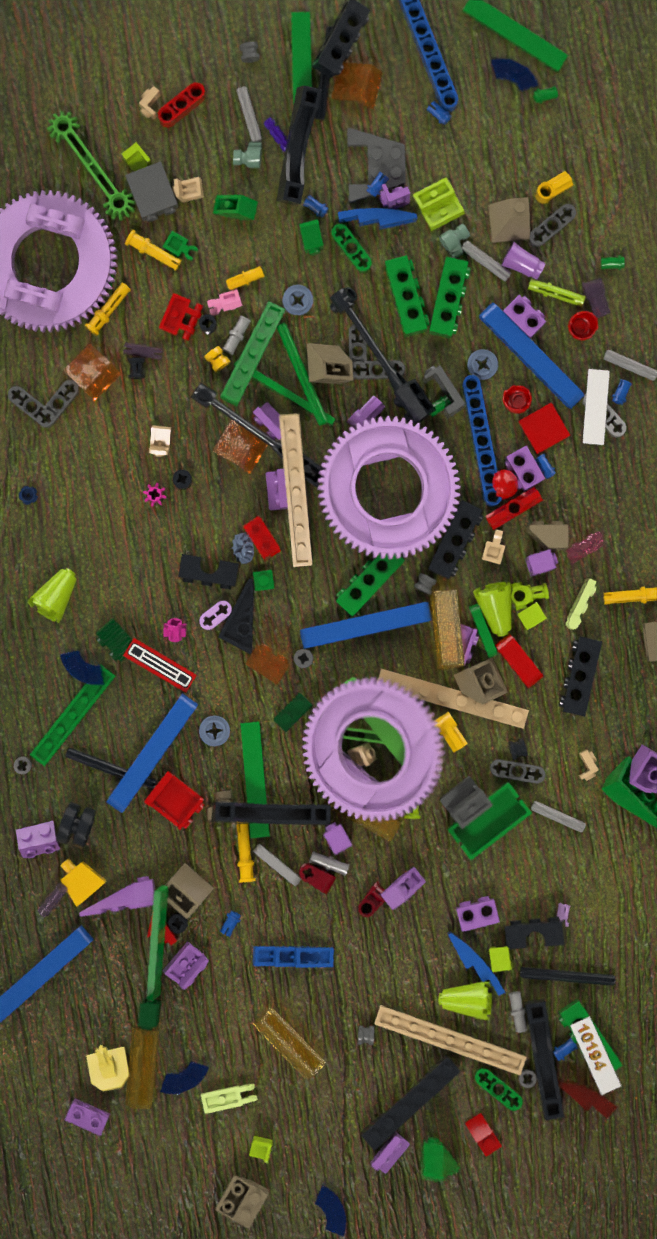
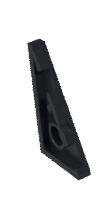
M251 578L248 579L218 638L249 654H252L254 580Z

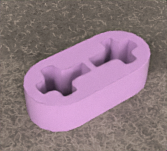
M220 601L200 617L201 627L206 630L215 628L230 616L232 612L231 605L226 601ZM221 604L223 606L227 605L228 613H221L217 616L216 613L220 610L219 606ZM213 615L216 617L211 621L213 624L212 626H204L203 623L205 622L204 618L206 616L208 618L212 617Z

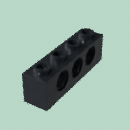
M347 0L344 3L312 64L313 68L330 79L342 72L344 68L342 63L352 53L351 46L358 41L361 35L359 33L361 27L367 24L370 9L356 0ZM348 19L353 22L354 27L349 25ZM340 35L345 38V43L340 40ZM331 51L337 55V59L332 57Z
M461 500L454 514V519H452L428 571L449 580L450 576L455 577L459 568L456 564L459 559L463 560L467 552L464 547L467 542L471 543L475 535L472 531L475 525H480L484 517L481 515L482 509ZM468 519L470 527L463 529L460 526V520ZM453 536H459L462 539L460 546L452 544L451 539ZM445 553L453 555L454 560L452 563H446L443 560Z
M581 636L577 640L574 639L572 645L574 656L573 659H569L567 667L570 673L569 677H565L563 688L566 691L559 701V707H562L561 712L586 716L602 641ZM582 652H586L589 656L586 663H582L579 660V655ZM577 671L584 673L585 677L581 682L575 679ZM574 689L580 692V698L576 701L570 696L571 691Z

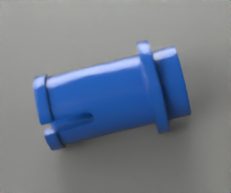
M433 101L431 105L436 110L428 106L427 111L435 116L440 124L443 123L445 125L451 118L450 111H445L436 101Z
M379 171L373 182L367 185L368 189L366 191L374 197L377 194L380 195L379 192L382 189V185L389 178Z
M311 195L303 203V206L316 213L317 217L323 218L329 209L325 203H320Z
M620 379L617 390L612 395V401L623 405L627 401L625 398L632 384L629 381Z
M545 454L535 459L546 479L556 474L555 467L551 466Z
M235 911L227 913L228 917L220 929L222 934L226 932V936L231 937L237 923L241 921V915Z
M569 1038L568 1041L558 1048L554 1047L555 1050L552 1052L556 1059L560 1061L561 1059L564 1060L565 1056L578 1047Z

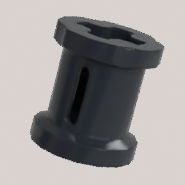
M205 314L200 318L199 326L201 331L205 334H212L217 328L215 318L210 314ZM207 320L213 323L210 325V328H206L204 325Z
M128 359V363H130L128 379H145L143 374L145 359Z

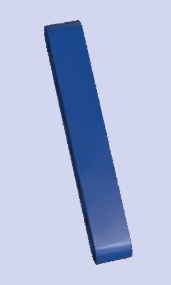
M399 0L439 104L445 111L452 112L457 107L458 95L420 0ZM411 11H417L419 15L417 17H412L409 13ZM418 28H423L426 30V33L420 35L416 32V30ZM429 45L433 48V51L426 52L423 47ZM432 63H437L440 65V68L434 70L430 67V65ZM443 80L447 83V86L440 87L437 82ZM446 98H452L454 100V103L452 105H447L444 102V100Z
M492 302L479 315L481 321L566 407L572 409L585 396L566 374L495 303Z
M469 375L463 381L462 390L483 499L488 506L494 507L500 503L502 497H498L496 502L488 500V494L491 492L496 493L493 483L485 482L484 476L486 474L494 476L497 472L480 380L474 375ZM469 380L474 381L476 388L473 390L468 389L466 382ZM470 400H478L480 406L478 408H472L470 406ZM481 418L483 426L476 427L473 420ZM480 436L485 437L487 444L484 446L479 445L477 438ZM481 456H489L491 459L490 464H483L480 460Z
M423 602L299 631L303 649L432 621L429 602Z
M184 694L179 697L106 803L121 813L125 811L197 708L198 704Z
M82 925L0 997V1023L94 940Z

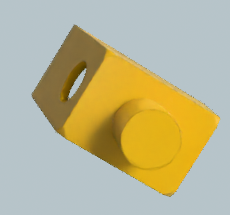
M68 858L60 865L67 873L61 879V882L76 906H79L107 882L84 861L75 866Z

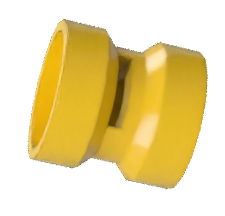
M220 346L215 347L204 356L207 362L212 364V369L215 373L225 368L231 362L228 357L223 355V350Z

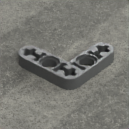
M353 324L349 328V358L352 361L353 369H356V366H360V369H366V365H370V376H366V372H361L360 375H356V372H353V378L357 380L388 379L387 375H385L386 371L379 361H367L366 342L361 334L359 335V341L363 340L364 343L357 342L352 344V341L356 342V336L352 334L356 328ZM354 347H361L363 354L359 357L354 356L352 353ZM397 360L388 361L392 368H394V365H398V368L402 369V371H399V374L403 376L405 372L404 364ZM380 365L383 369L382 374L374 375L372 367Z
M65 381L45 406L19 386L9 389L8 398L41 426L50 428L77 397L80 389L75 381ZM68 385H75V392H69L67 395V397L70 398L68 401L60 395L61 392L64 395L67 393L68 390L66 387ZM14 391H21L20 396L26 399L24 403L18 398H16L15 400L13 399ZM56 399L63 400L64 406L61 409L54 408L53 403ZM35 402L37 404L36 411L28 412L27 404ZM41 408L44 409L41 412L45 416H48L49 414L51 415L50 423H42L44 419L39 415L37 418H35V416L40 412Z

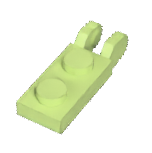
M589 578L585 579L567 617L565 626L568 629L574 630L579 627L578 625L581 623L580 615L581 613L584 614L587 610V600L589 596L592 597L594 595L597 581Z
M254 1083L202 1093L201 1098L205 1114L243 1106L245 1103L258 1100L257 1095L242 1098L240 1093L254 1089Z

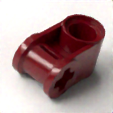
M310 863L303 864L299 869V875L303 881L325 894L329 893L337 878ZM311 868L312 875L305 877L303 870Z
M378 881L371 886L358 904V912L363 917H371L386 902L383 897L376 893V890L380 894L385 891ZM364 903H369L372 906V910L367 914L361 911V906Z

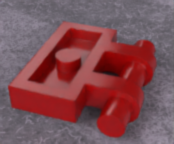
M173 293L159 329L177 336L180 329L184 331L182 339L189 341L191 335H194L196 330L194 328L197 320L202 316L203 305L196 303L195 308L191 309L189 308L191 304L190 299ZM186 314L191 316L188 325L182 323Z

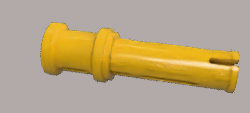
M135 230L130 232L125 242V245L133 246L141 254L147 253L175 271L178 269V265L180 266L181 259L155 246L149 238H143Z
M121 282L100 310H96L94 317L84 326L94 335L98 336L99 330L105 323L109 322V316L131 289Z
M644 586L639 590L603 592L604 605L638 601L645 604L647 601H657V587L645 588Z
M237 824L240 860L237 863V866L240 868L239 883L256 881V878L253 876L254 862L251 860L249 824Z

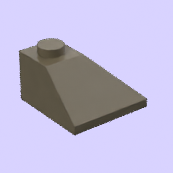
M528 197L507 199L488 205L492 243L529 240L530 212Z
M493 658L454 674L461 693L482 705L508 693Z

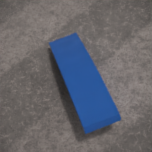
M382 208L353 209L338 212L339 223L358 219L359 227L378 223L379 230L417 222V214Z
M451 931L447 934L466 969L474 966L482 982L490 979L498 996L505 993L496 976L483 959L466 942Z
M253 946V966L333 967L334 948Z

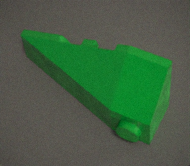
M628 756L607 776L602 790L616 804L657 828V798L654 793L644 792L629 783L632 759Z

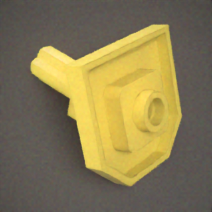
M100 1045L96 1049V1053L87 1055L91 1084L101 1091L105 1092L122 1088L130 1077L125 1047L107 1050L106 1047Z

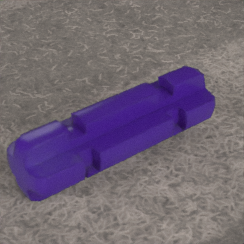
M270 117L264 122V126L267 130H270L269 133L278 145L280 144L283 152H285L287 138L278 125L276 126L273 118Z

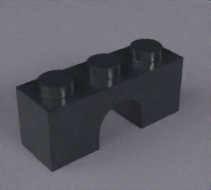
M182 554L178 577L182 578V582L193 583L196 580L201 581V585L212 587L213 583L220 584V588L231 590V587H236L239 563L220 560L218 570L215 573L207 574L201 569V557Z
M549 917L548 921H540V918H533L525 923H522L521 920H511L510 924L505 926L506 943L509 949L527 948L531 932L542 934L545 946H559L568 943L565 919L560 920L559 917Z

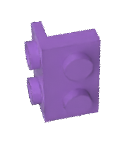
M266 402L261 408L258 407L253 411L255 416L253 420L260 427L263 425L268 430L266 432L268 436L281 442L280 414Z
M53 821L16 830L18 849L23 858H33L39 854H50L60 850Z
M187 941L163 969V972L185 990L194 982L199 972L206 968L209 960L203 952Z

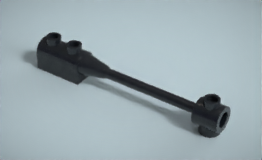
M347 287L334 293L330 297L332 302L330 309L334 313L339 312L340 315L346 313L387 373L396 396L394 398L395 405L399 408L403 407L407 412L404 414L405 420L407 422L413 420V423L416 425L435 412V407L416 379L407 382L392 368L352 309L356 305V292L352 288Z
M200 382L190 398L206 409L211 404L272 447L283 460L281 442L275 441L215 399L217 392L203 382ZM302 453L305 479L318 487L320 484L318 479L323 478L319 472L325 469Z

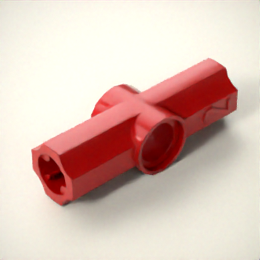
M534 486L487 514L485 518L490 527L495 530L542 502L543 499ZM512 503L517 504L519 507L518 513H511L509 505Z

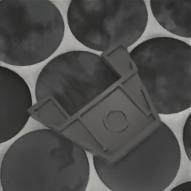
M347 128L348 147H368V184H349V203L372 196L366 191L368 189L367 185L373 182L379 171L389 178L385 183L388 190L406 184L405 144Z

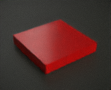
M552 402L518 421L536 454L543 452L570 436Z

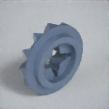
M302 285L289 287L283 295V305L286 311L292 315L307 313L313 305V296L310 290ZM292 295L298 298L300 296H303L301 300L302 305H299L298 303L296 305H293L295 300Z
M477 350L468 359V371L480 380L489 379L497 371V358L489 350ZM487 358L486 366L488 369L482 368V370L478 371L479 364L477 361L483 362Z
M246 533L237 534L235 539L232 540L233 556H236V560L241 562V564L249 563L254 556L253 542Z
M210 716L201 723L199 734L202 741L207 745L220 746L229 738L230 727L228 722L222 717ZM213 722H215L217 729H223V731L217 733L216 740L213 733H206V731L213 728Z

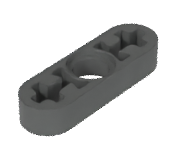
M570 204L561 206L530 233V244L534 247L543 246L573 221L576 216L575 208ZM563 210H570L571 217L566 216L563 218L562 222L564 224H562L559 218L564 214ZM549 221H555L558 224V228L555 231L548 229L547 223ZM543 227L546 233L541 238L542 242L539 240L535 242L534 234L540 235L543 232V229H541Z
M496 759L490 764L491 773L497 777L531 783H541L545 779V771L539 766ZM498 762L501 763L502 767H507V764H511L509 776L505 775L507 771L501 770L499 773H496V770L493 769L494 765L496 766ZM515 766H521L523 769V774L520 777H515L512 774V769ZM526 767H530L529 772H535L536 769H539V773L542 776L534 780V776L528 775V779H524L527 772Z

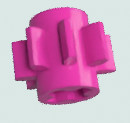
M158 483L155 484V487H151L148 484V492L143 491L148 497L144 501H151L152 507H154L155 503H159L162 506V498L167 499L162 494L166 489H159ZM155 490H157V493L160 496L156 497L155 500H153V497L150 494L154 493Z
M172 618L167 623H164L163 636L168 637L169 641L179 642L182 640V637H186V624H182L180 619Z

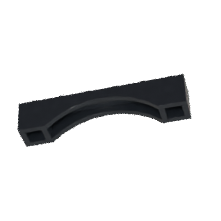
M303 85L296 90L277 193V202L290 205L301 204L304 190L306 149L310 131L319 108L321 89Z
M212 803L213 823L330 825L331 805Z
M544 999L525 1001L543 1118L545 1121L564 1118L552 1052L546 1002Z
M447 1054L444 1055L401 1099L361 1131V1137L373 1150L377 1149L460 1073L459 1067Z

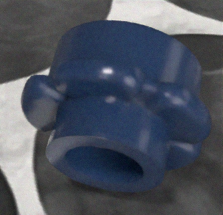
M24 486L21 492H19V499L24 504L30 505L38 498L36 495L37 490L34 487Z

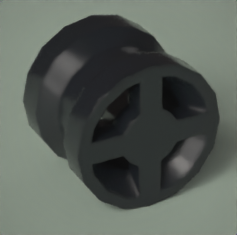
M178 470L173 475V483L178 489L186 490L192 484V476L186 470Z
M519 738L516 742H508L513 760L519 756H528L523 738Z
M181 913L173 914L168 921L169 929L174 933H182L188 926V919Z

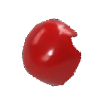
M588 311L575 313L568 322L569 334L574 339L580 341L592 338L599 328L597 317Z
M512 385L509 389L504 390L502 401L509 412L521 414L530 408L532 395L524 386Z
M499 470L492 479L497 497H502V500L516 494L519 485L518 479L511 471Z

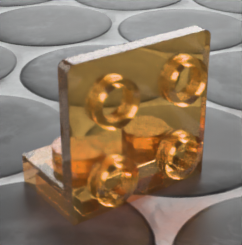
M343 62L344 68L336 77L331 98L333 100L359 102L367 109H374L383 72L372 64Z
M88 344L64 369V372L94 401L121 375L115 366L91 344Z
M231 420L214 447L213 452L250 474L268 445Z
M263 643L261 646L256 644L255 650L245 664L278 685L290 666L287 664L289 660L280 654L276 657L271 653L272 649Z

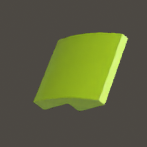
M447 177L413 194L415 202L431 231L465 214Z

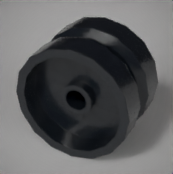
M70 802L59 826L57 842L67 844L74 834L73 847L83 850L95 820L96 810L86 807L79 817L81 811L80 804Z

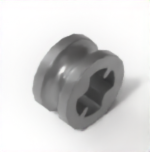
M19 757L14 762V769L19 774H26L31 770L32 763L27 757ZM20 760L27 762V770L23 771V768L21 770L18 768Z
M530 1069L522 1070L521 1075L518 1077L520 1084L525 1088H531L537 1080L536 1075ZM525 1074H527V1076L529 1074L532 1075V1081L530 1083H528L527 1081L526 1083L523 1082V1076Z

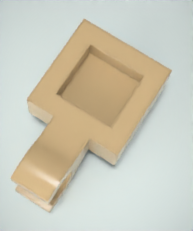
M495 530L492 542L486 541L482 560L501 564L505 549L504 545H500L503 531Z

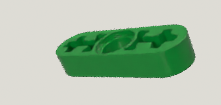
M344 224L335 225L332 229L333 240L358 272H368L372 266V260ZM337 229L340 231L344 230L343 235L348 239L343 245L341 244L344 242L341 236L336 237ZM353 243L357 246V251L349 253L346 250V246ZM360 252H362V254L360 255V258H361L363 261H365V260L368 261V262L366 263V265H367L366 268H365L364 266H361V267L358 266V265L360 264V261H359V259H358L356 256H357Z
M478 603L469 606L471 616L488 658L498 655Z
M482 1067L475 1072L474 1077L477 1084L509 1110L516 1111L522 1107L523 1100L520 1094L489 1069ZM485 1072L488 1073V1074H487V1078H488L490 1081H492L493 1078L496 1079V1080H494V1081L490 1084V1087H489V1088L486 1087V1086L489 1085V1083H488L487 1081H485V1080L479 1081V1080H480V1076H479L480 1073H482V1074H485ZM496 1084H502L504 1091L501 1094H495L493 1087ZM508 1090L511 1091L510 1093H508V1095L511 1098L514 1099L515 1097H518L517 1105L513 1104L511 1106L510 1100L507 1097H505Z

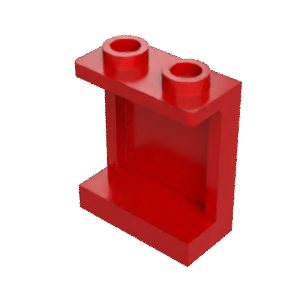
M259 516L243 526L264 561L281 552L278 544Z
M167 771L145 799L144 803L154 808L181 830L183 827L187 829L193 821L191 816L195 812L198 814L205 806L202 802L205 799L170 771Z

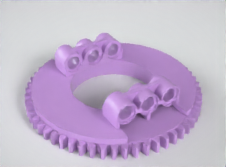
M42 190L40 196L34 191L33 196L26 193V198L23 199L22 196H19V201L16 202L13 199L12 205L6 203L5 210L0 208V315L5 314L4 318L7 320L12 318L11 322L13 324L18 322V326L21 328L24 324L27 330L32 326L36 332L39 327L41 332H45L46 327L49 332L53 331V327L60 331L61 325L67 330L68 323L75 327V320L81 324L82 316L85 319H89L87 313L89 312L94 315L93 307L100 309L98 302H105L102 296H109L105 290L112 289L108 283L115 282L111 275L117 274L112 269L118 266L117 263L113 262L118 257L112 254L117 249L111 247L115 244V241L110 239L113 236L112 233L107 232L110 228L107 225L103 226L105 220H99L101 215L99 213L94 214L95 209L93 207L88 209L89 204L87 202L82 205V199L79 198L76 201L74 195L69 198L67 193H64L61 197L59 191H57L55 196L52 190H49L48 195ZM40 229L71 237L79 252V266L76 275L66 287L57 292L46 288H39L25 282L22 283L18 280L15 273L14 257L19 244L30 233Z
M387 416L384 422L382 417H379L377 423L374 418H371L370 424L364 420L363 427L357 423L356 430L353 427L349 428L350 434L346 431L343 432L344 438L339 436L337 438L338 443L334 442L332 444L334 450L329 449L327 451L330 456L324 457L327 463L321 464V467L325 470L319 472L323 478L318 479V482L322 483L317 488L322 491L318 498L324 500L319 504L320 506H325L322 513L328 514L325 520H331L329 527L335 526L336 528L333 533L339 532V539L345 537L346 545L351 542V549L357 546L359 547L358 552L361 553L365 550L366 556L372 552L373 558H376L378 553H380L381 559H384L386 554L388 559H392L393 554H395L396 559H399L401 553L405 558L408 557V551L411 555H415V549L418 552L423 551L422 546L427 549L429 547L428 542L434 544L436 542L434 537L441 538L439 531L445 533L446 529L444 526H450L451 523L447 519H454L450 512L457 511L453 505L459 504V501L454 498L460 496L459 493L455 492L460 486L456 485L455 482L459 481L460 478L454 477L458 470H452L456 463L449 462L453 456H446L449 449H442L445 443L438 444V436L431 438L432 431L426 434L427 427L420 430V423L413 427V420L406 424L405 418L398 422V418L394 417L391 422L390 417ZM401 457L415 468L420 477L422 485L420 502L413 513L378 520L370 516L361 507L355 491L357 474L362 465H370Z
M364 678L362 682L360 679H357L355 684L353 681H349L347 685L344 683L340 685V688L336 687L333 689L334 692L330 691L327 693L328 697L324 696L322 698L323 702L320 701L316 704L318 708L312 710L314 714L309 716L311 721L306 723V726L310 729L304 730V733L309 735L303 738V741L307 742V744L303 745L302 748L308 750L303 753V756L309 758L304 761V764L310 765L306 771L313 772L309 778L316 779L313 786H320L317 791H324L323 799L329 796L328 803L335 802V809L342 806V813L348 810V816L355 813L356 819L362 815L364 821L368 817H370L371 821H374L376 817L378 821H382L383 817L388 821L391 816L393 819H396L398 814L402 817L405 815V811L410 813L412 808L416 809L418 807V803L422 804L424 802L423 798L429 797L428 792L431 793L434 790L432 786L438 783L435 779L440 777L437 771L443 769L439 765L444 762V759L440 758L444 754V751L440 750L444 744L439 742L443 736L437 733L441 730L435 726L437 720H431L434 714H427L429 707H422L423 700L417 702L418 695L411 697V690L405 693V686L398 689V683L391 686L390 680L383 683V679H379L376 682L375 678H372L369 682L367 678ZM365 716L379 717L385 719L399 731L404 740L406 755L404 765L396 777L388 781L379 782L370 776L363 767L351 760L348 754L342 751L343 735L347 727L355 719Z

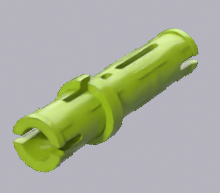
M533 278L529 282L528 290L541 293L544 297L550 296L580 307L583 306L585 295L583 296L553 286L550 282L544 283Z

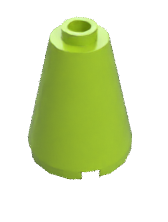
M68 568L65 570L60 569L29 598L27 603L32 608L35 605L38 609L37 612L53 622L57 620L60 623L77 581L76 577H74L76 574Z
M497 582L485 585L486 588L484 590H480V587L473 591L474 597L492 633L497 634L498 637L508 635V631L512 629L511 583Z
M485 981L443 989V992L439 993V1005H442V1008L482 1020H490L487 1014L491 1015L492 993H488V987H491V982Z

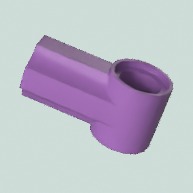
M373 395L347 422L356 430L357 423L363 427V421L366 420L370 424V419L378 416L385 406Z

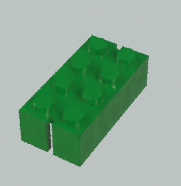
M509 782L504 783L487 797L493 806L463 829L456 821L446 828L457 843L462 842L459 846L470 860L474 859L532 814L522 799H515L519 795Z

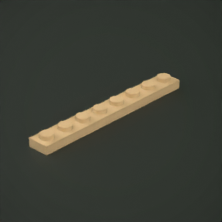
M299 414L279 415L293 567L311 566L312 554Z
M385 669L380 671L378 680L383 679V683L390 680L391 686L398 683V689L405 686V693L410 690L412 691L411 697L418 695V699L522 729L525 727L529 710L494 700L482 705L459 690Z
M382 1005L379 1007L374 1022L375 1025L518 1075H521L526 1060L525 1055Z

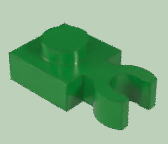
M171 231L162 246L163 249L177 257H180L182 253L185 254L186 259L189 261L194 260L188 255L190 251L198 253L197 247L187 246L189 240L174 231Z

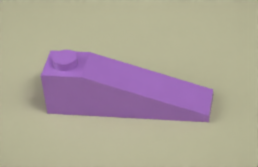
M642 744L632 760L629 783L644 792L657 793V753Z
M149 876L137 878V882L79 912L80 916L104 913L107 910L119 911L126 909V907L133 909L153 905L154 892L156 891L154 879H149Z

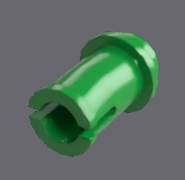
M556 86L543 90L536 89L533 92L535 103L542 104L543 101L557 99L558 90Z
M620 255L618 257H601V270H621L625 266L624 257H620Z
M446 395L440 396V399L432 403L436 411L431 416L434 417L451 405Z

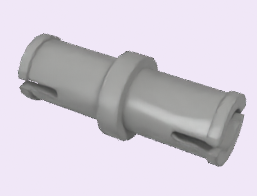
M243 316L239 317L234 329L229 332L230 336L222 349L230 355L234 354L236 347L243 340V334L251 322L249 319Z
M315 851L312 852L309 863L321 866L326 871L332 870L344 876L349 868V864L335 860L332 856L321 855Z
M511 992L508 995L510 997L512 1008L510 1013L514 1018L515 1031H527L528 1028L524 1015L526 1010L523 1008L521 992Z

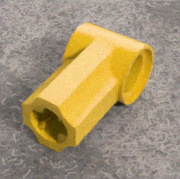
M564 171L551 180L541 183L535 193L536 200L542 204L548 203L555 196L571 188L574 184L570 175ZM540 190H547L549 196H543Z
M449 712L436 719L437 723L435 726L441 729L439 734L444 737L453 753L467 745L465 738L458 730L457 724Z

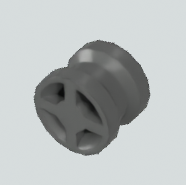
M246 42L239 45L242 52V62L250 63L260 59V55L257 53V42Z
M420 573L418 576L419 581L415 583L414 588L431 595V588L437 581Z
M306 649L298 650L294 656L295 664L300 668L309 667L313 662L312 653Z
M359 1025L358 1045L363 1043L374 1045V1026L365 1028L363 1025Z

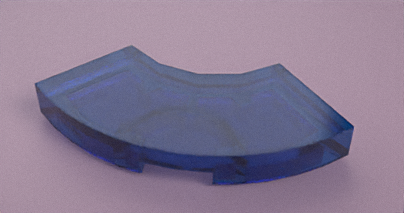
M505 58L490 61L496 80H509L517 86L520 92L538 87L539 84L535 76L526 66Z
M79 650L60 654L65 669L75 679L89 685H104L102 667L100 665L88 664L82 658Z
M191 1061L182 1072L166 1073L160 1092L179 1094L192 1089L203 1080L209 1066Z
M322 1185L315 1204L326 1215L327 1223L325 1229L344 1236L346 1229L344 1207L339 1197L331 1189Z

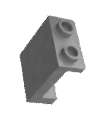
M161 162L125 175L143 221L152 222L158 219L159 215L164 213L165 215H170L176 212L175 209L179 208Z
M434 365L427 369L423 382L426 384L432 379L436 380L443 393L451 402V405L447 406L443 412L445 417L449 419L463 410L465 403L441 366L436 368Z
M470 776L439 798L462 829L493 806Z

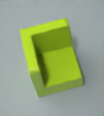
M137 142L122 153L123 159L134 172L152 165L150 158Z
M537 602L518 613L525 631L547 619Z
M495 946L489 948L492 972L512 970L514 965L513 959L510 960L509 947L495 948Z
M254 1136L249 1156L264 1159V1162L268 1163L273 1140Z

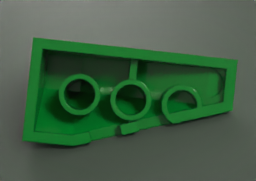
M428 1137V1140L423 1139L420 1156L423 1178L444 1181L449 1178V1175L459 1172L458 1163L445 1145L439 1142L438 1138Z

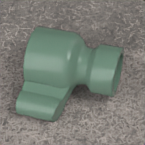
M250 141L245 152L234 150L233 165L245 164L248 168H260L262 142Z
M462 223L456 227V230H448L440 235L439 240L450 257L456 259L463 254L460 240L470 237V233Z

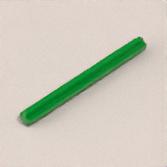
M282 323L277 326V330L319 426L328 423L327 417L312 382H309V375L287 324Z

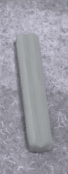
M240 87L237 89L251 140L252 142H259L262 138L246 87Z
M466 241L462 245V250L503 281L510 277L511 272L501 266L471 242Z
M607 350L604 355V360L652 381L657 378V370L616 352Z
M534 801L531 810L579 832H583L586 824L537 801Z

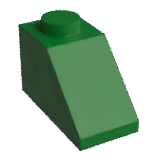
M216 195L213 214L238 220H254L258 201L244 195Z
M318 220L299 224L305 254L316 255L321 253L320 250L324 249Z

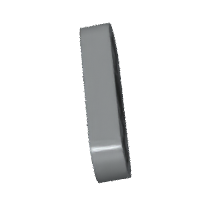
M586 393L585 396L583 397V405H584L585 407H586V395H587V393ZM607 404L606 410L609 411L610 416L606 419L605 429L611 436L621 437L626 432V424ZM614 417L616 420L613 423L622 426L620 428L621 433L618 431L616 433L613 432L614 426L611 423L608 426L606 423Z
M258 844L253 850L256 855L294 886H297L302 880L299 875L261 844Z

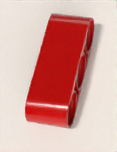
M198 82L190 84L161 107L158 111L160 124L163 127L170 128L199 106L206 97L203 85ZM200 90L202 93L200 96L194 97L192 92ZM179 102L187 103L183 109L178 108L177 104ZM169 113L172 115V118L166 121L162 119V116Z
M510 633L495 644L498 652L528 689L544 677Z

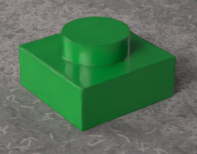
M272 570L253 572L255 592L274 589Z

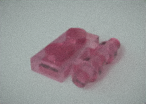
M600 531L587 535L586 539L579 543L575 542L571 548L566 550L567 560L570 565L604 546L603 536Z

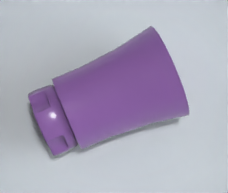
M513 242L501 266L511 268L537 280L544 269L545 263Z

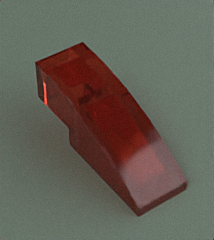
M558 1080V1085L586 1111L593 1106L607 1119L617 1108L612 1101L592 1088L572 1081Z

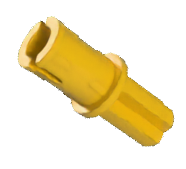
M258 266L246 272L242 271L241 274L227 279L226 284L229 290H233L245 284L248 286L250 282L263 278L264 274L261 267Z

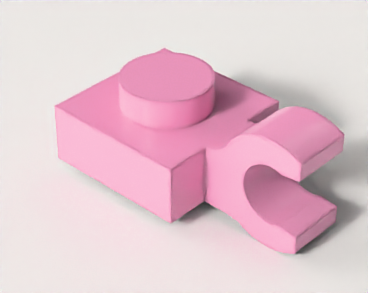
M237 289L220 294L218 299L207 301L209 308L215 307L210 309L212 316L219 314L221 309L228 311L242 306Z

